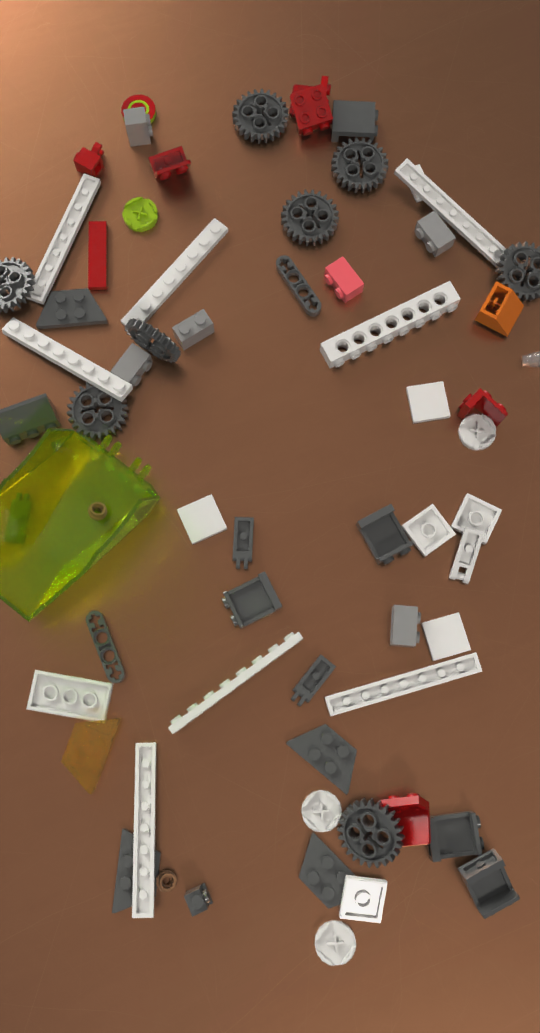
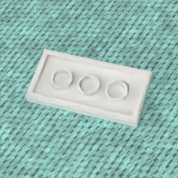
M35 670L26 709L106 723L114 684Z

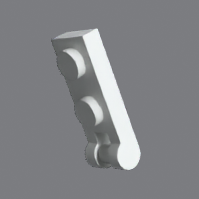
M467 527L464 528L449 579L462 580V583H469L485 534L484 532ZM459 567L466 568L465 572H459Z

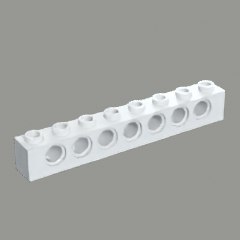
M448 281L320 343V352L329 368L334 366L336 368L340 367L345 361L349 359L354 360L365 351H373L381 343L387 344L398 335L403 336L414 327L420 328L431 319L434 321L445 312H453L457 309L461 298L451 281ZM435 301H440L442 305L436 304ZM419 309H424L426 312L423 313ZM407 316L411 320H405L403 317ZM387 324H392L395 328H389ZM371 332H376L379 335L373 336L371 335ZM361 340L363 343L357 344L354 341ZM343 347L347 351L340 352L338 348Z

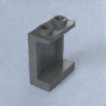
M334 100L331 142H338L339 136L369 137V140L372 139L371 143H373L374 136L377 137L378 125H375V121H378V110H375L376 102Z
M392 504L356 523L360 534L378 565L381 563L386 565L395 560L393 557L398 554L403 556L411 551L410 548L414 545L412 541H409L397 520Z
M265 571L258 574V577L230 591L223 592L224 597L221 598L226 609L230 608L233 613L230 618L234 626L239 625L240 629L282 609V604Z
M473 811L430 816L431 842L428 844L429 859L432 862H440L441 859L482 855L484 842L483 838L479 837L478 828H481L479 816Z
M494 848L458 868L475 907L484 919L520 899L505 871L504 866L506 865Z

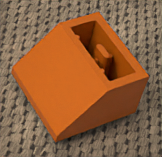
M496 281L475 321L507 337L524 305L513 289Z

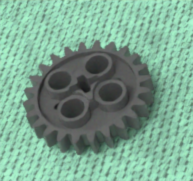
M254 89V94L247 91V97L241 95V100L237 99V105L233 106L232 117L235 130H239L240 136L244 134L245 140L249 137L251 142L257 139L258 144H260L261 139L265 143H267L268 138L274 141V135L279 138L280 132L284 133V129L289 121L286 102H282V97L276 98V92L270 95V90L264 93L263 89H261L260 93H258Z
M356 137L355 142H352L351 139L348 140V144L342 142V147H337V152L333 153L331 161V171H333V177H337L336 182H342V188L347 185L348 191L354 188L355 193H357L358 189H361V192L364 193L365 188L369 192L372 186L377 188L378 183L382 184L383 178H386L389 167V160L386 159L387 153H382L383 147L377 148L378 143L372 145V139L365 142L364 137L362 141H359ZM357 152H359V154H360V165H359V162H358V154H357ZM360 167L362 168V170H361V176H362V178H360V174H359V172H360Z
M305 189L303 195L298 191L297 197L291 195V201L286 200V205H283V212H281L283 231H287L288 237L293 235L292 241L299 239V244L305 241L306 246H308L309 242H312L313 246H315L316 241L322 244L323 238L328 241L329 235L333 236L334 230H337V223L339 221V211L336 210L337 205H332L333 199L327 200V194L322 197L321 191L314 194V189H312L311 193L308 194Z
M527 241L523 244L521 242L515 245L512 244L504 250V254L499 256L501 261L496 263L500 268L495 271L500 274L496 280H502L501 284L513 289L518 298H522V302L526 300L532 301L540 297V246L534 248V243L528 246Z
M5 257L4 262L0 260V313L2 310L7 313L9 308L14 311L16 305L21 308L20 303H27L25 298L31 297L29 291H34L32 285L36 283L33 280L35 278L32 273L33 271L20 258L16 260L12 257L9 260Z
M133 318L124 327L127 335L131 336V339L137 345L146 349L148 353L151 352L157 358L175 363L180 357L181 351L179 347L175 346L176 343L172 342L171 338L166 336L165 333L159 332V329L153 328L151 324L149 325L145 321L141 322L139 319Z
M88 382L85 389L79 386V393L74 391L75 398H69L73 404H67V407L70 409L67 412V415L70 416L68 421L73 423L72 428L74 430L77 429L79 435L83 433L85 439L89 435L92 441L95 440L96 436L102 441L103 435L110 439L109 433L116 435V428L122 430L120 423L126 424L125 419H123V417H128V413L125 412L129 409L125 404L127 402L126 398L121 402L95 386H90ZM105 398H110L108 403H102ZM85 401H92L90 405L84 406ZM106 416H112L110 421H104ZM93 418L91 423H85L86 419Z
M363 798L360 803L356 800L353 805L350 804L346 808L347 810L341 814L343 817L338 821L341 826H339L337 831L342 832L338 839L345 841L341 847H348L346 855L352 853L354 855L353 861L359 858L361 866L366 861L368 868L373 863L376 868H379L381 863L386 866L389 861L393 862L395 856H398L401 852L399 849L404 845L401 840H403L405 835L399 833L403 830L404 826L397 825L401 819L393 817L396 811L389 812L388 804L383 808L381 800L374 804L373 798L368 803ZM367 815H371L374 818V822L370 821ZM353 827L357 828L360 831V834H357L354 831ZM381 831L387 833L389 838H385ZM367 844H370L371 846H373L374 851H373V850H370V849L368 848Z

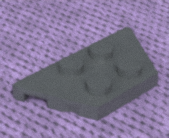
M84 288L51 291L36 323L37 329L107 324L108 321L89 289Z
M326 724L287 741L286 744L346 795L348 794L357 750Z
M126 828L122 829L112 913L132 907L134 834ZM156 848L155 897L157 895L156 877L159 874L161 861V851H159Z
M313 832L310 836L298 877L329 909L341 904L345 876L356 875Z

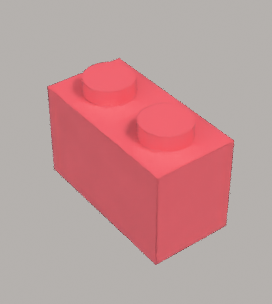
M343 256L325 267L324 279L326 283L334 288L336 296L342 299L344 303L363 292V281Z

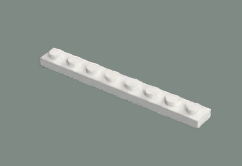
M407 158L395 170L394 174L497 269L500 268L496 263L501 261L499 256L504 254L503 251L506 248Z
M83 174L33 280L36 284L32 285L34 291H29L31 297H26L27 299L44 305L101 185L99 178Z
M214 218L121 319V323L126 326L128 321L133 318L139 319L141 322H147L228 233V228Z
M14 317L2 328L4 335L121 402L133 390L132 384Z
M291 632L283 638L285 642L280 646L276 643L269 648V654L265 657L260 655L252 661L253 665L250 668L246 669L243 667L235 673L237 676L232 681L227 679L219 685L221 689L216 693L212 690L203 697L205 701L201 704L194 703L186 709L188 713L183 717L179 714L170 721L172 725L168 727L171 733L175 734L303 640L299 632L296 634Z
M475 652L324 698L329 715L334 716L482 672V668Z
M156 742L136 743L132 918H154Z

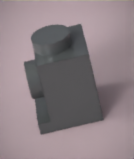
M205 883L186 891L184 895L192 917L207 910L209 905L213 903Z

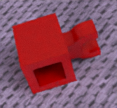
M95 142L91 151L82 147L80 152L76 153L73 161L78 172L97 178L104 167L101 158L104 151L101 150V144Z

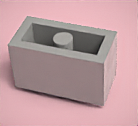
M145 107L123 109L130 147L151 144L150 136H153L150 115L146 114Z
M435 210L416 223L414 231L417 238L424 242L426 249L434 257H437L453 246L456 237Z
M204 309L172 327L174 337L183 350L215 332L214 324Z
M132 343L110 372L134 387L140 383L143 373L149 371L153 361L149 353Z
M392 606L390 646L413 648L416 647V643H419L420 632L417 631V624H420L421 612H418V607Z

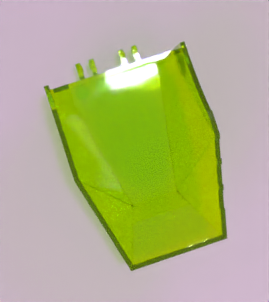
M48 428L28 456L0 484V599L28 622L91 569L147 517L160 499L153 486L144 479L152 468L149 464L145 465L138 475L134 471L138 469L142 459L137 457L130 467L118 460L115 455L122 447L119 441L113 445L109 452L105 450L113 439L110 434L106 435L99 445L94 440L72 429ZM94 502H101L106 506L107 516L103 520L96 521L89 517L88 508Z

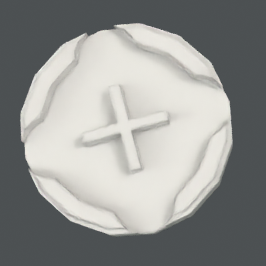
M471 414L460 423L458 429L459 439L468 449L474 451L484 450L495 440L496 426L486 415Z
M317 790L306 796L302 803L301 813L303 821L310 829L315 832H328L338 825L342 809L339 800L334 794L326 790Z
M331 920L319 927L315 935L314 945L317 955L323 962L335 966L346 964L352 959L356 951V939L349 925L339 920Z

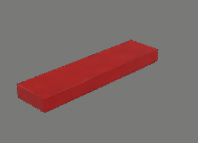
M89 221V290H107V221Z

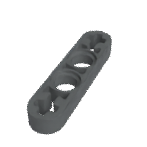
M286 255L278 257L276 269L306 314L311 317L320 314L321 302L294 262ZM282 262L284 264L287 263V269L285 268V266H281ZM295 275L299 280L295 283L290 282L289 277ZM305 289L308 291V295L302 297L298 292ZM310 303L316 306V310L310 309Z
M91 611L86 616V624L106 676L112 683H121L125 679L126 672L105 617L99 611ZM93 615L100 617L98 620L100 627L104 625V628L98 629L95 632L93 629H97V626L90 621L93 619ZM101 632L107 634L108 638L105 643L97 641V636ZM111 650L115 656L112 661L107 662L104 659V654L106 651ZM118 662V665H114L117 671H121L118 680L111 677L114 671L112 667L108 669L107 665H113Z

